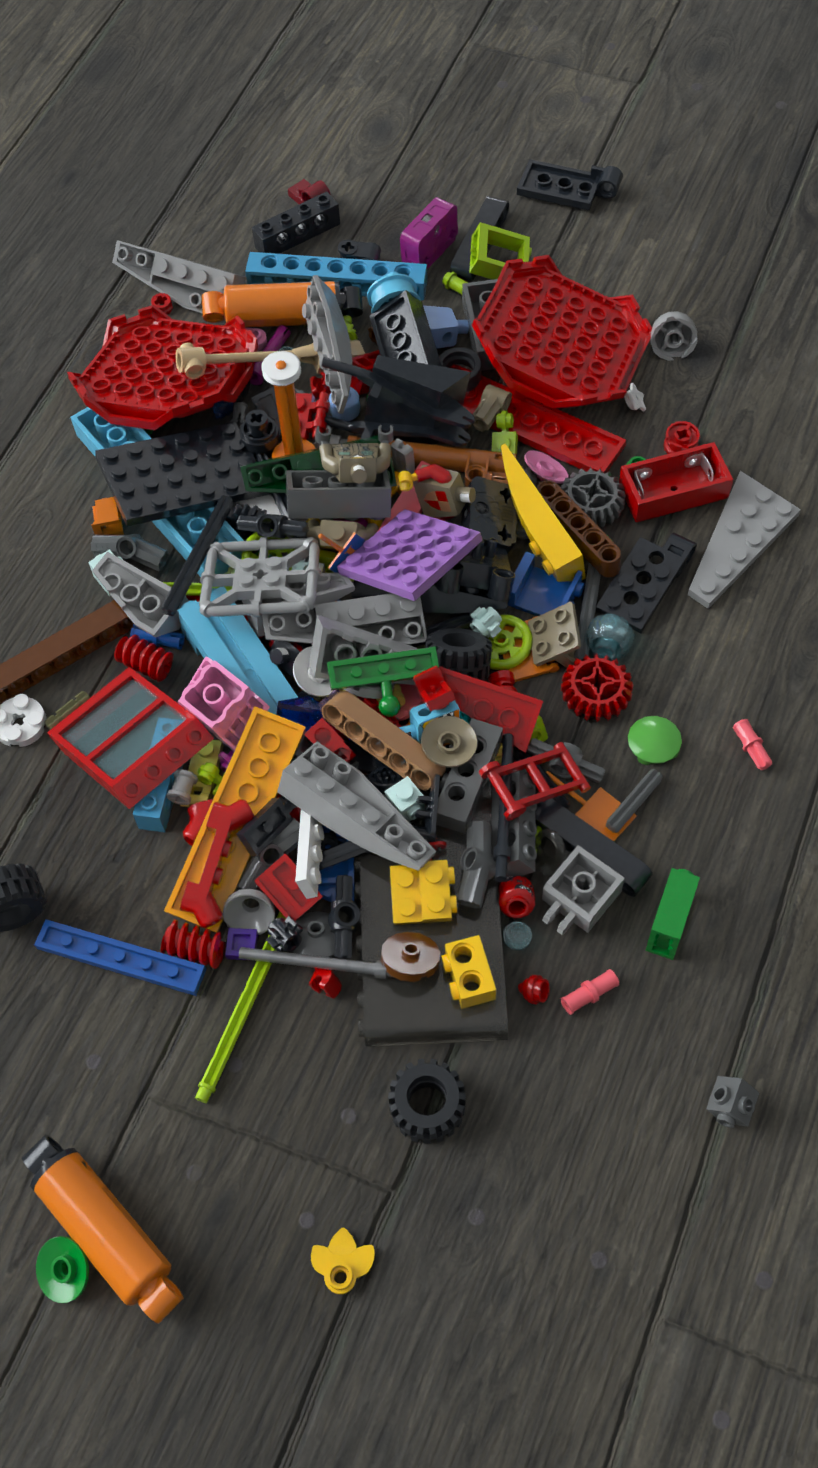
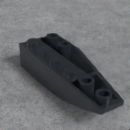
M354 580L355 590L352 591L351 597L363 598L391 593ZM437 582L420 596L422 610L428 613H472L478 607L481 609L483 607L485 609L492 607L498 610L507 608L509 601L499 602L492 600L487 596L488 592L472 587L460 586L459 593L446 594L437 590Z

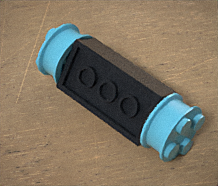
M390 272L387 276L376 280L368 289L367 301L372 307L369 317L380 355L442 367L421 298L416 293L417 286L414 279L405 274Z

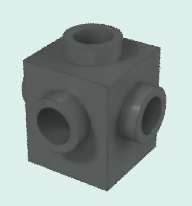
M718 1076L706 1110L717 1118L716 1121L725 1127L734 1128L735 1125L748 1127L755 1110L759 1092L742 1078Z

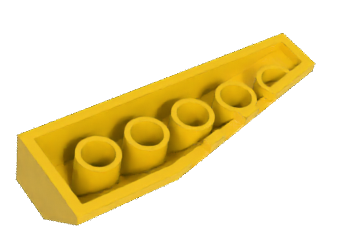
M501 445L512 501L520 522L531 541L529 546L536 557L540 555L543 560L542 566L549 576L553 574L557 582L573 581L578 570L583 572L582 580H584L586 577L583 554L507 445Z

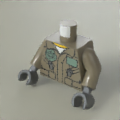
M382 425L378 427L380 444H328L331 437V427L327 426L326 434H323L319 431V426H317L315 440L318 444H321L319 451L322 466L326 471L335 475L339 482L358 484L375 482L377 474H381L390 466L391 445L389 443L393 441V427L391 425L388 433L382 432Z

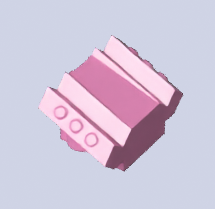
M208 657L204 658L178 700V704L196 716L206 729L233 751L237 747L254 706L268 711L270 708L245 683L218 662Z

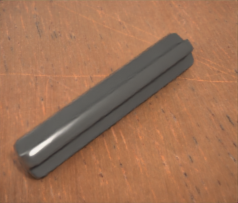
M651 769L608 818L606 823L607 829L613 833L619 832L659 785L663 778L660 772L656 769Z

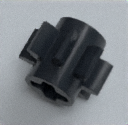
M288 916L286 920L283 917L276 918L268 926L267 931L270 936L266 941L276 951L292 952L300 945L302 937L299 933L303 931V928L291 916Z

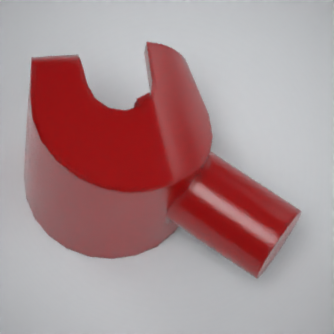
M321 372L323 378H317L316 376L310 378L312 394L317 400H319L321 392H326L329 396L331 394L330 387L325 382L324 372Z
M314 968L315 971L309 986L319 994L324 990L327 993L326 996L334 999L341 991L340 979L333 970Z

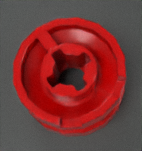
M686 421L672 423L667 428L665 434V452L670 454L697 447L700 439L698 428Z

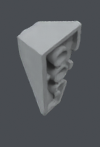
M106 552L92 572L135 626L154 637L179 630L181 625L178 610L174 616L165 615L161 609L172 587L113 554ZM186 596L184 597L178 609H180L184 603L188 602Z
M339 572L321 573L320 579L317 581L314 605L335 602L354 591L355 586L348 577L340 575ZM307 582L287 583V588L302 597L306 595ZM282 598L263 599L262 604L284 603L287 601ZM254 599L242 600L243 604H252ZM262 614L261 617L247 615L248 622L257 636L265 635Z

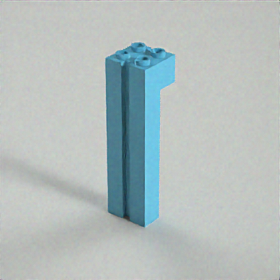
M225 587L212 588L210 601L212 602L227 592ZM196 600L188 601L178 609L182 633L197 656L202 654L203 658L208 657L213 661L215 660L240 679L251 691L270 706L268 712L305 726V731H308L316 724L278 666L271 662L270 654L243 615L211 616L208 618L200 613L199 602Z

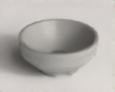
M241 889L232 893L226 900L223 908V918L230 928L257 929L258 935L265 933L270 923L275 920V906L263 892L254 889ZM252 898L258 901L259 906L250 908L243 901Z

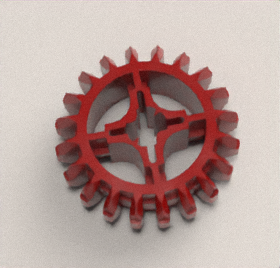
M597 652L591 659L587 654L583 657V661L576 658L574 665H569L566 673L562 676V698L564 702H568V709H575L576 716L582 713L585 714L586 721L590 719V716L595 717L597 723L602 716L607 721L611 719V714L618 717L621 710H625L628 702L632 699L633 682H631L630 673H626L625 665L618 666L617 658L609 661L608 655L604 656V659L599 658Z

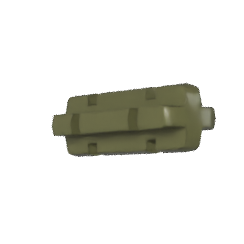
M81 691L75 696V700L71 699L55 712L57 715H51L47 718L45 725L51 730L91 697L85 691Z

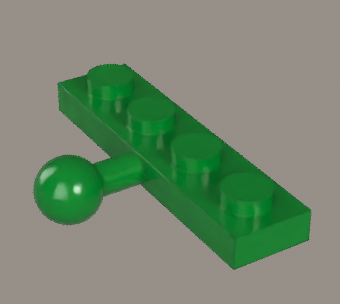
M436 647L327 662L331 691L380 684L383 698L379 702V711L386 717L397 715L401 707L400 701L393 696L391 682L410 680L415 675L429 668L439 667Z

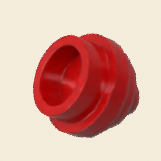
M534 974L526 978L523 983H520L518 990L525 1000L537 1005L539 1002L544 1003L547 1000L549 982L547 979H543L541 975Z

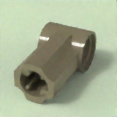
M490 384L487 385L483 391L481 402L473 413L475 429L481 432L489 430L496 420L497 414L508 409L512 393Z

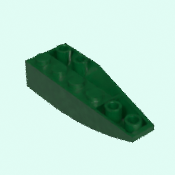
M374 436V437H369V438H365V439H360V440H355V441H350V442H345V443H340V444H349V443H378V444H380L381 442L379 441L378 436ZM319 448L240 466L245 491L286 493V470H325L322 466ZM392 457L390 458V466L387 469L391 487L397 486Z

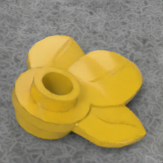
M341 1228L332 1237L328 1248L321 1245H314L312 1247L311 1262L314 1269L324 1276L325 1284L331 1292L346 1294L353 1289L357 1278L366 1275L370 1271L375 1256L374 1246L364 1245L357 1248L352 1235L347 1229ZM339 1272L347 1275L346 1281L341 1284L335 1281V1276Z

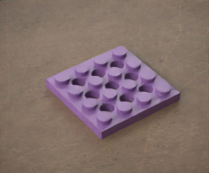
M404 509L369 540L365 541L363 546L347 556L337 568L342 576L415 601L482 541V536L479 531Z

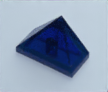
M309 696L278 701L276 715L306 727L305 731H308L321 718L324 719L322 715V707L324 705Z

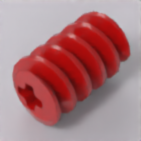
M136 634L130 638L125 636L120 639L114 652V658L117 662L123 663L127 667H132L133 670L140 671L141 674L149 676V678L158 682H162L167 677L174 658L173 653L170 651L165 654V649L162 647L157 649L154 643L148 645L146 639L140 640Z
M174 919L162 938L161 953L167 951L170 956L178 954L180 959L185 960L188 958L194 963L199 961L204 966L210 963L212 968L217 969L223 959L226 943L221 941V932L217 931L215 936L210 938V929L206 928L203 935H200V926L196 925L192 932H189V923L187 922L183 924L181 929H178L179 921Z

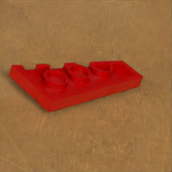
M440 666L439 669L444 681L451 688L460 711L473 719L502 727L503 735L507 733L514 736V745L526 753L543 701Z

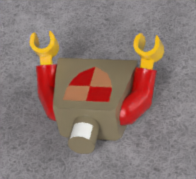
M437 464L422 465L420 469L414 470L413 474L409 471H401L398 475L400 490L409 491L414 485L423 515L439 520L448 521L459 515L466 502L473 503L476 497L475 488L464 487L460 473L445 469Z

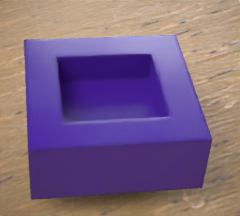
M229 928L226 958L247 960L239 958V950L241 947L257 949V929Z

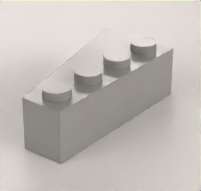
M317 615L309 665L314 678L329 679L327 662L415 650L417 648ZM414 679L394 682L395 684L416 685Z

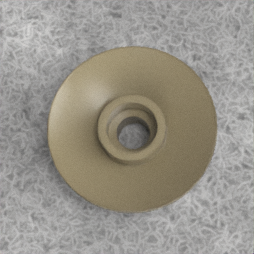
M444 716L434 719L426 725L422 733L421 745L425 755L433 763L442 767L452 768L464 765L473 757L477 748V737L473 728L463 719L454 716ZM450 743L453 748H446L443 745Z

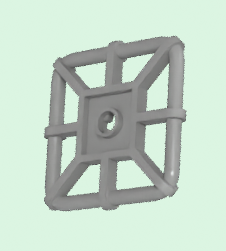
M261 537L260 540L215 542L211 544L207 553L205 570L200 578L202 584L199 600L200 613L209 618L211 616L239 615L261 617V614L298 613L303 611L307 613L311 611L316 601L317 581L321 575V571L318 568L320 554L318 540L313 537L268 540L267 537ZM296 549L285 557L268 558V550ZM260 550L259 559H239L229 553ZM309 556L308 567L305 570L289 571L290 567ZM217 559L234 568V574H215ZM307 582L306 595L303 597L287 588V583ZM232 586L230 591L212 602L210 601L212 587ZM282 598L287 601L284 603L262 604L263 599ZM254 599L252 604L231 605L237 600Z

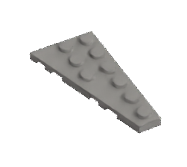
M740 471L691 583L688 596L709 609L799 516L801 509Z

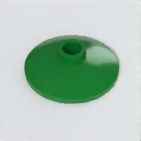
M67 1236L54 1237L48 1240L40 1249L36 1261V1275L43 1293L57 1303L71 1302L83 1293L88 1282L89 1265L85 1253L72 1238Z

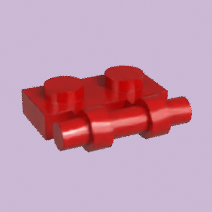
M321 392L319 400L316 402L312 393H296L302 439L308 441L309 433H313L312 439L315 440L317 426H319L321 433L326 431L325 416L330 408L328 393ZM316 413L315 420L312 421V415Z

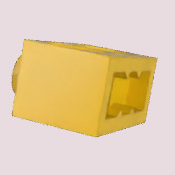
M477 935L445 944V955L441 956L445 973L451 972L453 982L449 983L453 1000L459 999L461 1009L496 1000V987L480 936ZM460 955H467L471 960L467 963H459L456 958ZM468 982H475L480 987L475 991H469L464 988V985Z

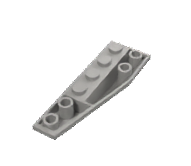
M117 240L112 263L158 292L168 294L171 300L189 310L202 313V294L205 292L218 291L224 294V287L226 285L245 284L246 277L123 241Z
M313 275L311 285L307 287L306 304L302 306V315L307 320L308 333L312 335L314 341V350L318 352L320 368L324 370L326 385L330 387L332 403L336 405L338 414H343L349 396L352 376L321 367L323 358L327 357L352 365L350 339L334 292L318 275Z
M393 593L316 604L307 613L303 611L298 613L262 614L266 640L312 644L317 615L407 645L426 642L427 638L421 598L419 597L413 601Z
M318 741L283 769L277 792L343 838L372 853L417 871L435 855L436 850L362 772Z

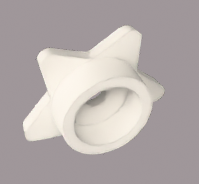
M630 383V390L624 396L625 401L631 410L640 408L644 412L646 410L643 402L644 394L637 390L634 383Z

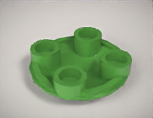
M647 716L637 720L630 728L628 734L630 749L637 756L638 761L644 765L665 763L676 758L682 744L681 733L676 725L668 719L659 716Z

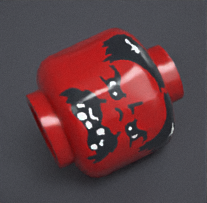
M510 876L505 882L500 883L498 903L502 913L511 918H523L533 911L536 904L535 892L530 880L522 876Z

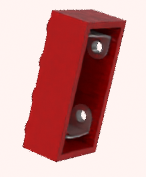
M715 442L621 466L619 483L623 484V491L626 494L625 500L635 522H640L727 499L730 495L733 478Z

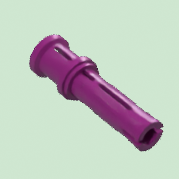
M279 325L262 352L280 351L287 338L291 335L290 330L283 334L287 327ZM263 361L255 362L253 375L250 378V383L254 385H261L264 381Z

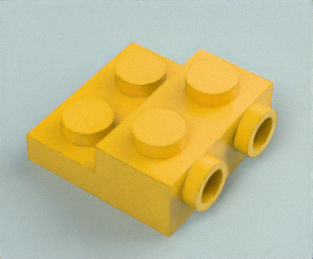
M447 860L428 861L419 871L404 865L390 866L394 925L452 921L451 913H457L456 895L450 896L449 884H455L454 866L448 867Z

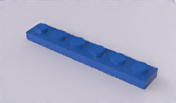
M45 920L34 944L38 950L194 996L197 995L206 972L204 965L50 920Z

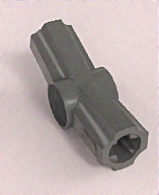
M139 534L93 535L91 542V551L94 557L110 549L116 557L130 558L157 571L163 569L169 557L168 550L145 541ZM128 540L133 544L132 552L128 549Z
M292 818L291 823L258 856H251L237 886L242 889L261 891L254 880L285 853L288 855L298 847L300 824L295 818ZM269 848H273L272 856L268 859H263L264 852Z
M484 820L472 821L467 824V849L463 852L460 860V867L464 870L456 899L463 906L481 908L488 880L495 875L496 862L493 860L491 824Z

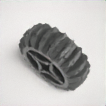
M590 467L587 472L581 468L578 474L572 472L570 478H565L563 485L560 487L602 529L605 523L612 525L614 519L619 518L625 506L626 494L623 491V484L619 483L618 477L611 478L610 471L605 474L602 473L601 468L598 471H593Z

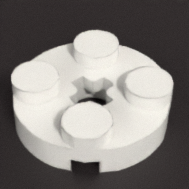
M18 694L14 698L3 702L0 705V741L8 746L12 744L19 745V747L28 746L37 741L45 730L46 714L42 706L36 700L28 698L25 694ZM23 718L24 723L22 725H13L16 719Z

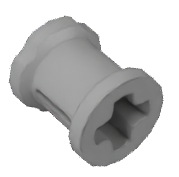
M176 770L173 775L175 781L172 790H169L166 796L173 803L189 805L191 802L190 793L193 785L198 781V776L188 770Z

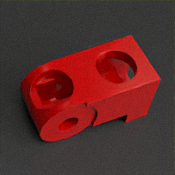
M323 718L304 734L313 744L318 741L348 763L356 756Z

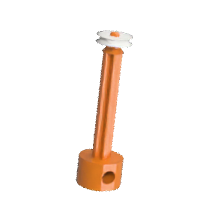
M287 351L271 353L264 358L262 371L264 379L274 385L282 442L274 448L272 458L316 449L312 443L302 439L294 386V382L301 374L300 360L295 354Z

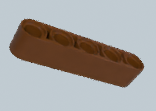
M550 480L541 482L537 486V490L583 556L602 576H616L621 570V551L619 547L557 483Z

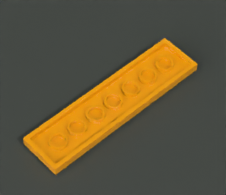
M254 706L164 909L166 913L200 926L194 914L181 911L180 905L187 882L199 884L215 833L208 831L206 824L213 804L219 802L229 806L243 799L248 802L255 816L272 798L277 797L283 769L291 764L306 730L305 726ZM242 828L232 832L229 841L233 842L229 857H223L220 868L224 869L220 884L214 885L212 891L222 913L226 900L232 893L236 892L239 880L251 857L237 836V833ZM222 917L220 922L208 927V929L217 933L224 918Z

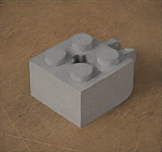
M578 845L543 888L542 900L551 907L545 913L542 921L549 924L560 912L565 918L558 925V933L561 935L565 934L573 923L588 933L622 892L625 878Z

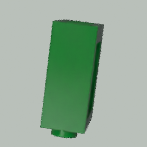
M671 869L645 951L671 960L674 959L700 879L691 871Z

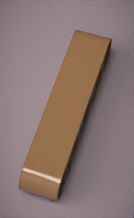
M340 691L322 707V715L329 724L403 778L408 776L420 790H428L432 786L435 774L441 777L445 773L446 767L439 766L429 760L419 742L350 692Z

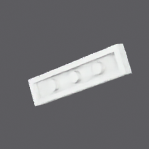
M301 810L295 882L306 899L318 896V884H321L319 866L323 860L321 840L324 839V831L320 822Z

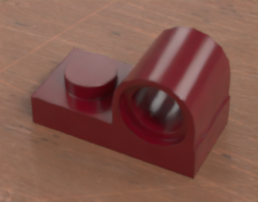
M303 179L288 188V196L298 204H301L326 191L330 194V190L321 180L311 185Z

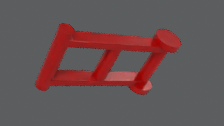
M563 742L557 743L553 747L554 750L501 766L498 761H492L479 770L481 778H489L507 808L504 816L508 821L522 815L528 806L578 789L581 793L590 790L591 786ZM560 758L574 781L550 789L536 765ZM526 769L540 793L515 801L501 776Z

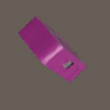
M436 197L403 230L400 236L402 262L427 264L428 270L456 240V235L458 234L456 205Z

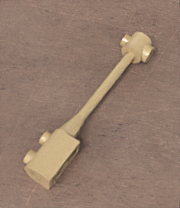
M350 340L352 357L365 354L359 340ZM184 343L176 350V366L179 373H186L188 378L197 379L204 374L206 364L261 362L269 354L276 351L205 354L203 347H194L192 343ZM313 343L287 350V352L295 354L300 362L313 364L317 374L324 372L320 368L318 352H315Z

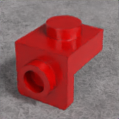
M438 666L429 668L413 677L420 696L430 711L443 709L450 702L456 700L451 688L444 681Z

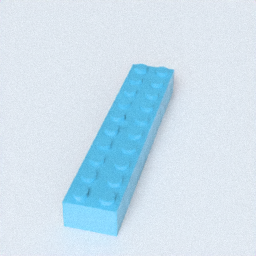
M89 407L70 417L77 437L94 456L95 450L151 439L142 428L110 424ZM214 507L152 522L182 557L187 560ZM225 520L213 543L244 541ZM242 551L229 552L241 559ZM207 555L197 572L200 577L205 570ZM217 559L215 574H225L230 566Z

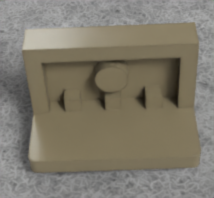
M568 602L528 621V627L531 630L533 639V662L536 666L543 665L552 660L559 662L566 668L569 665H574L575 650L581 647L575 605L572 602Z

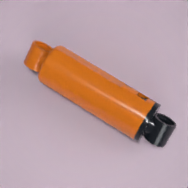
M339 281L324 282L334 292L343 316L349 315L351 318L363 314L362 290L359 287L347 286L340 289ZM311 282L226 285L224 287V294L218 291L205 292L202 294L203 319L210 323H218L226 319L227 323L238 315L245 323V327L308 325L306 318H303L302 306L306 304L307 287L311 285Z
M47 1134L44 1135L22 1157L26 1167L35 1175L30 1187L70 1237L80 1246L87 1258L120 1299L128 1306L139 1304L143 1312L151 1320L159 1324L184 1299L178 1287L167 1278L171 1270L170 1262L75 1148L64 1150L52 1137Z

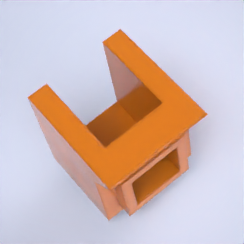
M114 497L95 500V506H92L94 522L91 525L94 534L124 535L121 513Z

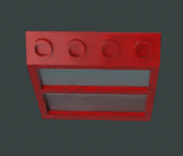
M130 667L47 732L66 756L128 809H131L214 739L196 716Z

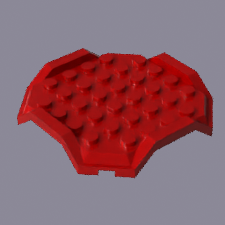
M550 255L536 256L530 262H523L522 259L507 260L480 314L472 323V327L492 365L508 388L550 408L582 406L624 398L640 359L651 339L652 331L647 318L642 319L638 312L640 306L633 294L607 297L563 276Z
M155 305L139 309V315L126 319L125 314L108 319L102 349L82 374L67 372L71 384L84 404L110 424L156 430L172 418H183L213 407L216 402L235 403L253 375L255 362L206 364L205 372L200 378L190 379L186 376V373L178 372L176 366L177 348H180L184 343H192L194 347H203L205 354L257 352L258 341L251 330L247 331L245 323L238 315L221 326L173 320Z

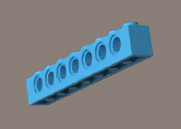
M250 252L245 270L247 284L311 282L313 275H318L323 282L339 281L340 289L347 286L359 287L362 290V296H367L369 287L376 280L387 276L390 272H398L413 278L417 286L416 293L420 296L421 300L425 298L427 286V264Z

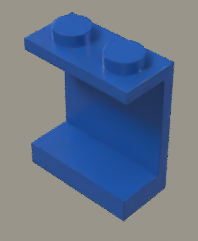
M525 552L515 571V580L508 606L540 616L568 602H572L575 605L573 601L575 597L579 598L585 585V583H582L583 572L578 570L573 581L557 582L553 574L549 576L545 570L535 567L534 554Z

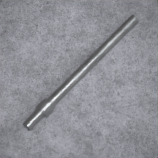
M241 947L239 950L240 959L371 974L379 979L392 977L386 972V967L382 966L380 960H377L376 963L246 947Z

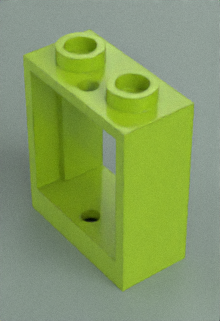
M480 222L471 237L469 273L492 280L499 278L505 263L487 258V244L518 252L517 259L529 262L532 248L529 247L530 237Z

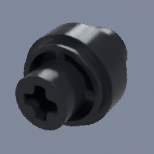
M250 411L246 415V420L241 425L239 431L244 448L252 452L256 459L259 453H268L271 457L274 448L280 440L278 426L264 411Z

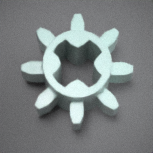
M478 607L470 615L473 618L470 627L475 632L481 633L488 638L490 636L494 638L502 630L499 627L502 618L492 607L487 609Z

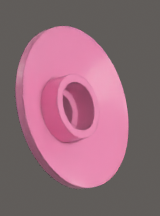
M534 450L528 451L525 454L524 460L540 481L550 480L561 484L565 478H568L566 469L549 455Z

